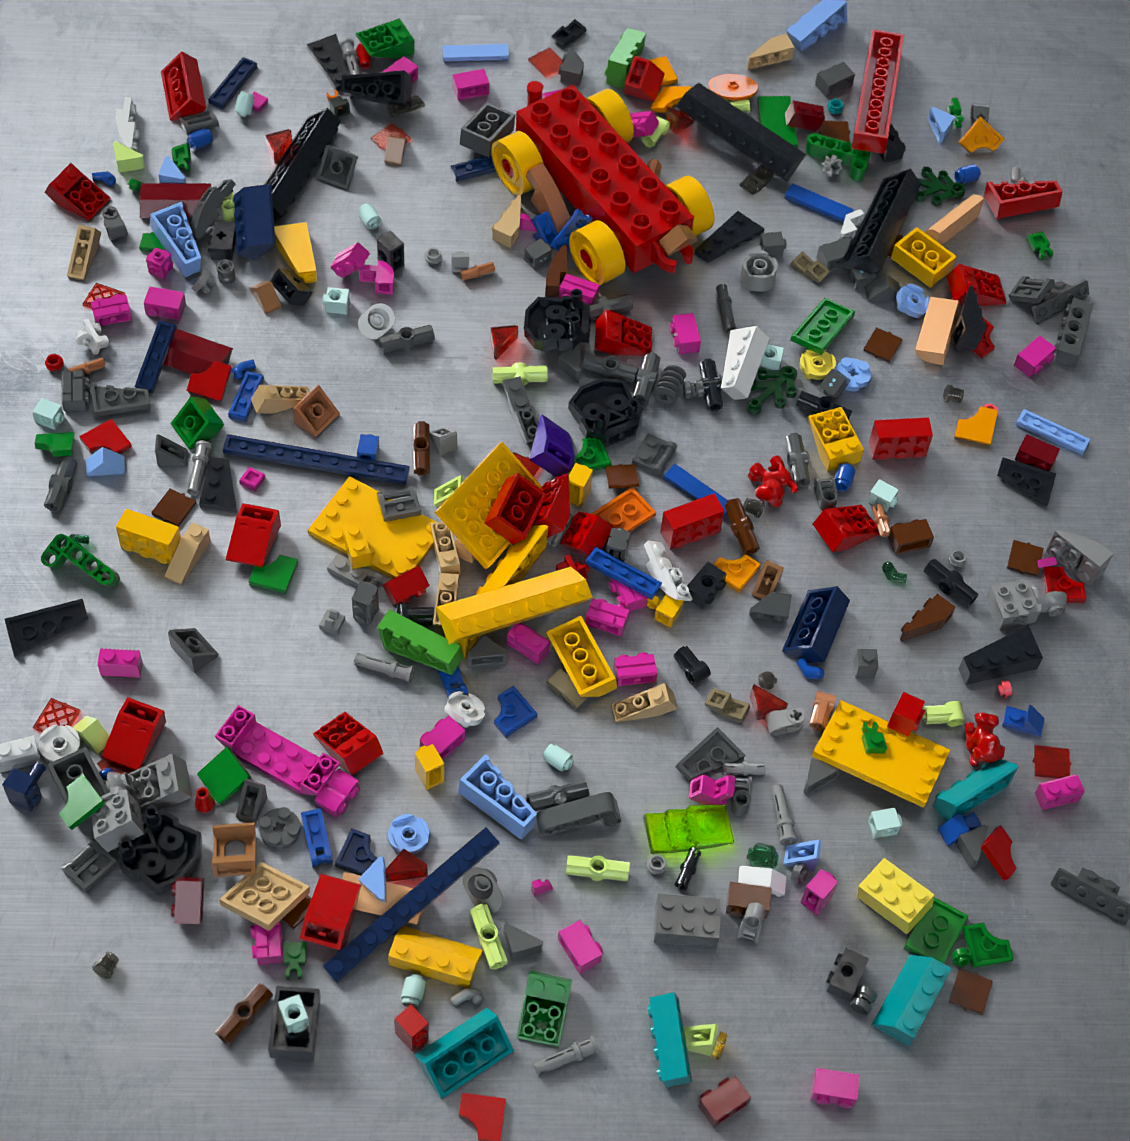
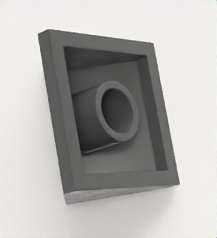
M196 628L168 631L172 649L194 673L219 655Z

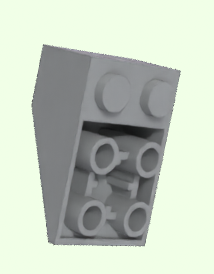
M1060 530L1054 532L1046 550L1051 557H1055L1067 570L1074 573L1088 586H1091L1104 574L1114 554L1098 541Z
M170 754L128 774L134 784V789L130 791V794L139 803L141 812L147 810L149 806H154L158 809L173 806L192 798L186 761L174 754Z

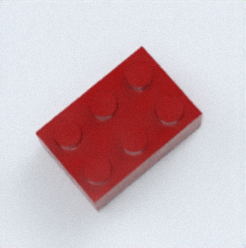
M929 417L875 420L869 438L872 459L926 457L933 437Z
M517 472L505 480L484 523L514 545L526 539L547 494Z
M715 493L664 511L660 533L670 550L681 548L687 543L697 542L709 535L714 536L721 531L725 511Z

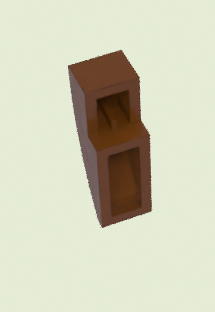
M563 245L549 266L546 276L545 297H559L560 283L563 282L567 274V245Z

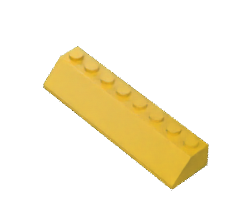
M531 526L526 539L514 544V546L511 545L507 550L505 558L499 560L496 570L488 575L485 585L479 587L476 595L521 582L547 547L548 526ZM482 635L457 642L461 646L463 658L467 657V654Z
M568 567L437 606L435 609L450 645L583 604L593 597L586 579L572 567Z

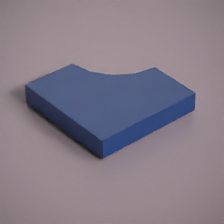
M513 685L498 695L501 711L494 720V725L506 738L535 719L538 714Z

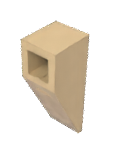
M783 34L772 37L749 56L747 69L792 59L794 45L788 35Z
M518 195L515 200L510 202L507 211H503L500 220L494 223L491 230L493 232V240L509 248L519 238L521 195Z
M259 385L251 401L256 413L274 414L294 408L310 391L307 386Z
M443 521L430 523L439 574H459L460 579V563L451 530Z
M439 574L435 608L457 601L459 574ZM435 609L433 625L442 626Z
M665 683L611 704L616 723L661 716L678 709L674 691Z

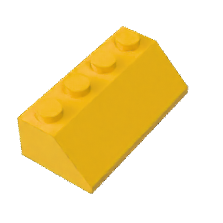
M582 616L546 632L580 697H600L617 689L616 678Z
M403 926L394 938L388 955V962L390 966L458 987L471 988L483 950Z

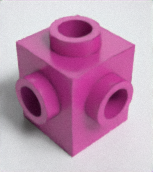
M155 247L146 257L148 272L161 279H165L173 268L171 254L166 250Z

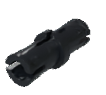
M689 848L687 857L680 866L681 871L675 886L678 888L681 885V890H687L689 881L697 870L695 867L702 853L700 850L695 853L696 848Z

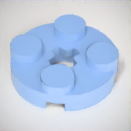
M915 284L903 286L896 295L898 310L917 319L926 313L930 299L928 296L925 297L923 294L924 290Z
M845 357L837 364L836 370L851 380L845 390L859 391L860 388L866 387L869 384L871 371L867 362Z
M404 814L393 820L388 830V841L390 846L399 855H414L428 846L429 827L424 819L414 817L412 814ZM409 831L414 833V835L408 839L404 837L405 832Z

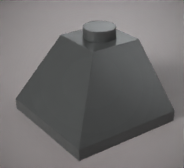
M326 145L317 178L349 189L358 156L340 147Z

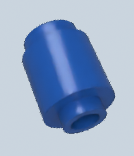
M200 129L188 134V139H186L190 149L193 148V150L210 145V142L213 141L209 129Z
M975 164L960 167L954 172L955 181L961 184L977 181L981 175L980 168Z
M843 463L837 467L834 478L836 489L839 491H848L852 486L856 470L851 464Z

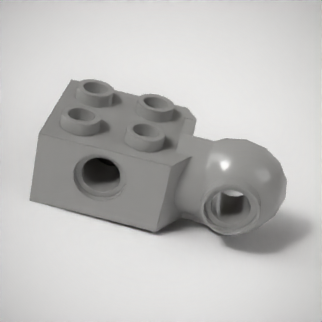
M1024 579L991 586L987 599L998 628L1002 630L1036 623L1040 613H1048L1050 617L1062 614L1065 611L1064 606L1067 603V594L1061 591H1052L1044 596H1039L1034 584L1030 580Z
M107 773L108 781L106 786L109 793L101 796L106 804L91 815L94 839L107 852L117 848L118 843H121V839L133 840L144 834L140 805L130 794V791L134 789V784L127 773Z

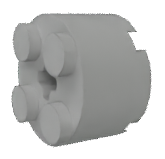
M765 251L749 253V256L743 260L740 275L744 288L748 291L771 290L776 278L777 260L774 257H770L769 253Z

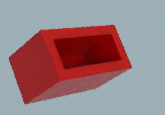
M420 565L382 584L392 605L405 604L410 601L409 597L414 594L418 597L426 593L425 589L430 586Z
M903 692L887 727L909 737L912 730H917L926 710L922 708L925 701Z
M409 1005L394 1018L395 1034L412 1052L416 1048L421 1049L426 1045L429 1038L428 1022L412 1005Z

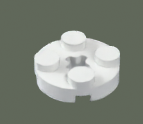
M461 691L452 693L444 708L445 712L458 722L462 728L480 724L485 716L483 702L473 694H469V696L462 695L463 692Z
M52 725L45 729L39 738L40 754L49 763L81 749L77 731L68 725ZM59 741L61 743L64 741L65 743L62 748H55V742Z

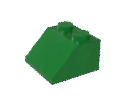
M191 396L170 423L188 449L195 448L197 441H208L214 438L224 425L206 399Z

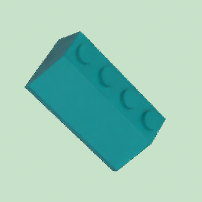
M1003 759L992 763L986 762L982 769L972 771L963 781H956L948 791L942 790L935 796L936 800L933 807L945 822L958 813L964 815L1009 786L1019 767L1017 764Z
M909 955L876 1015L872 1026L910 1047L952 968L932 957Z
M485 1008L414 1056L422 1072L442 1099L512 1053L514 1049L499 1017L490 1009Z

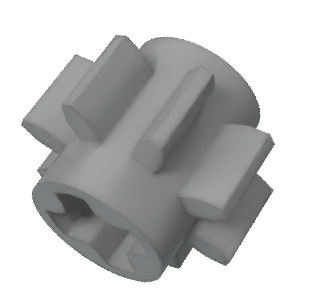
M832 155L831 158L826 156V160L821 163L824 167L822 172L827 173L830 177L833 176V173L839 175V171L843 169L841 167L842 160L837 159L835 155Z

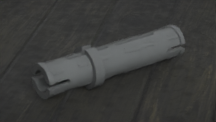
M720 284L716 287L719 298L717 302L721 308L725 332L730 333L731 330H736L731 309L732 300L729 297L727 285L724 284L723 289V284Z

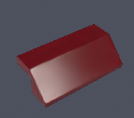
M141 183L139 199L140 218H150V214L182 202L187 218H192L198 202L206 190L211 187V183Z
M176 329L164 365L189 374H199L210 368L213 361L228 365L233 348Z

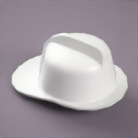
M378 303L371 306L358 320L359 331L368 339H378L394 324V312L386 304Z

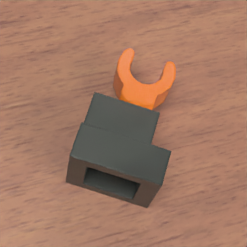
M334 90V96L326 93L330 110L337 118L350 114V104L347 98L342 99L341 96H338V91Z

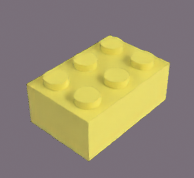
M884 858L858 886L857 898L905 934H908L933 906L935 894Z

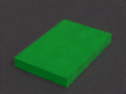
M934 897L933 906L915 925L903 949L916 956L932 957L944 964L969 915Z

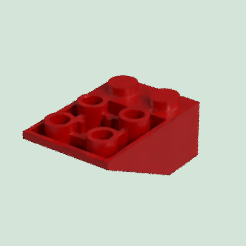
M72 163L48 185L44 192L57 205L88 221L111 199Z
M958 264L946 276L952 299L959 301L958 305H961L969 286H972L974 293L977 294L979 306L1007 303L999 275Z
M606 309L595 323V349L609 355L645 356L652 352V327Z
M567 473L560 477L557 476L550 482H545L541 487V490L547 495L532 526L547 525V538L564 531L570 518L569 475Z
M242 503L236 516L226 561L263 568L281 527L279 510Z
M861 504L824 509L812 524L832 552L848 550L880 534L877 523L873 521L866 508Z
M127 697L118 712L102 758L135 771L140 769L166 724L164 710Z
M347 712L338 715L313 733L314 737L330 756L340 762L339 766L351 776L384 754L377 736Z
M320 874L304 918L299 939L337 950L343 949L347 945L361 884Z

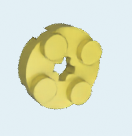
M807 349L801 355L799 366L805 378L823 380L831 369H835L836 359L832 353L830 355L826 350L820 355ZM815 361L822 365H815Z

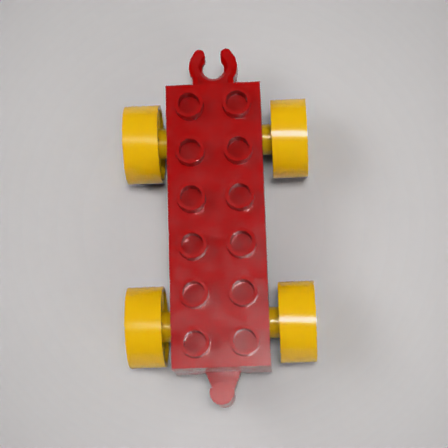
M539 81L529 82L527 84V106L516 111V132L495 141L491 149L495 169L505 187L516 196L534 189L527 180L526 175L528 170L543 163L557 188L576 209L581 210L584 215L593 217L591 223L572 232L569 237V246L573 260L587 281L601 286L622 275L625 271V265L633 274L654 263L664 271L674 273L677 261L667 257L668 255L660 245L659 240L677 225H688L695 237L713 227L715 220L714 209L703 186L695 178L688 175L665 185L627 144L633 138V122L624 101L613 90L604 89L585 98L574 85H571L542 99L543 84ZM691 245L677 251L682 254L685 264L689 265L692 263L693 248Z

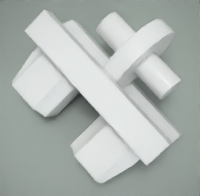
M83 319L84 327L77 332L78 335L75 340L79 345L88 346L93 355H97L101 348L108 346L109 339L106 335L98 336L101 335L102 331L99 323L91 324L89 319Z

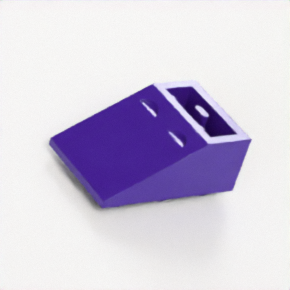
M542 414L540 415L529 460L554 477H560L572 470L575 458L570 433Z

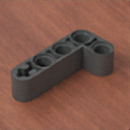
M610 792L599 793L537 812L536 815L539 832L542 836L553 835L601 821L605 826H614L621 822L617 800Z

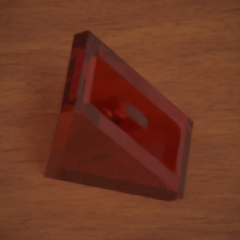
M668 107L666 120L670 122L669 129L676 135L695 122L680 110Z
M290 129L265 135L266 146L274 164L278 163L292 141Z
M517 325L490 327V340L495 360L518 338Z
M755 684L752 686L750 699L757 720L765 719V715L769 712L787 709V702Z
M403 848L385 870L386 882L427 877V864Z

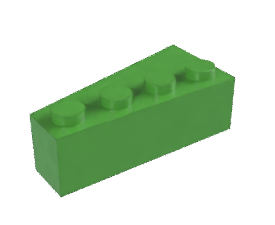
M627 28L625 33H622L619 43L608 59V66L604 74L607 77L606 84L624 89L634 56L639 57L645 46V32Z
M390 609L377 627L385 650L452 675L463 659V653L459 644L449 645L446 638Z

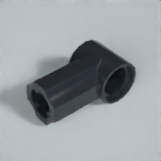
M399 604L396 606V613L419 625H433L434 607H413L410 604Z
M682 646L674 653L673 658L685 671V676L692 685L698 684L711 675L708 665L704 661H699L688 646Z

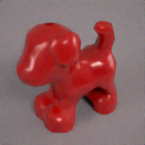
M779 455L770 459L772 465L768 467L769 471L764 469L761 463H755L750 467L748 478L751 482L759 481L762 484L755 491L756 498L766 501L769 505L777 508L783 503L785 494L783 487H790L793 494L799 490Z
M980 712L974 715L976 727H974L972 722L965 724V748L970 753L969 762L974 768L978 767L979 762L992 763L1004 757L1005 747L1000 745L998 736L993 735V729L999 725V718L996 715Z

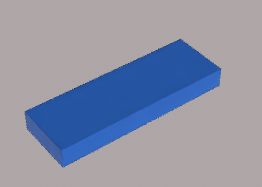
M246 371L228 412L229 418L247 421L253 406L251 398L258 386L262 385L264 375Z

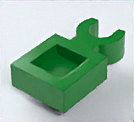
M951 98L950 104L947 106V113L955 116L954 127L962 128L961 122H964V118L961 115L962 109L958 98Z
M184 143L171 148L174 164L181 173L183 168L189 172L190 166L187 162L191 161L190 146Z
M1043 231L1027 236L1026 241L1033 252H1039L1041 260H1044L1045 254L1052 258L1053 250L1049 248L1050 242Z
M864 722L861 729L865 752L885 753L887 750L883 733H877V722L873 723L872 728L867 726V722Z
M284 942L283 963L284 965H290L285 972L287 980H290V974L293 971L298 973V980H301L302 969L299 965L306 964V942Z

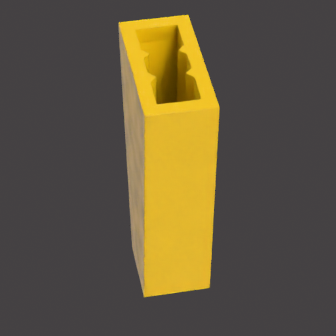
M307 222L274 226L276 246L290 269L304 283L317 282Z

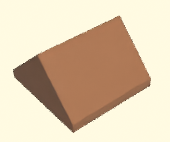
M320 385L313 388L293 408L294 423L314 437H317L340 414Z

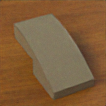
M803 251L790 263L798 272L817 283L830 272L819 260L814 262Z
M559 669L546 681L558 696L562 695L574 710L588 698L579 696L569 675L562 669Z
M712 688L705 701V706L739 723H743L750 710L749 703L731 698V693Z

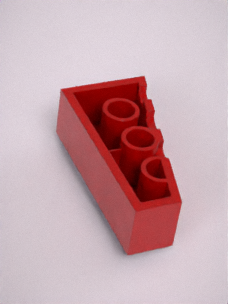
M1056 180L1034 181V183L1018 181V184H1009L1008 181H1001V184H993V181L986 182L984 199L996 219L1059 207L1063 190Z

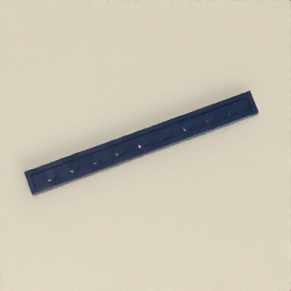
M227 434L223 446L224 454L406 485L410 466L230 434Z
M485 827L323 965L325 970L338 983L494 850L500 842Z

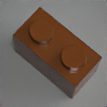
M915 519L908 523L894 524L891 526V533L888 536L895 555L930 548L934 539L927 519Z
M730 882L726 913H730L735 917H741L745 915L747 906L755 902L764 906V918L767 919L770 911L772 888Z

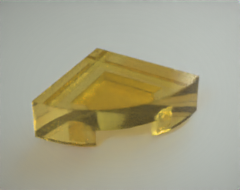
M720 1031L711 1058L715 1060L720 1059L728 1037L727 1033Z

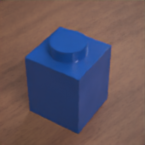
M360 434L357 457L377 460L379 436Z

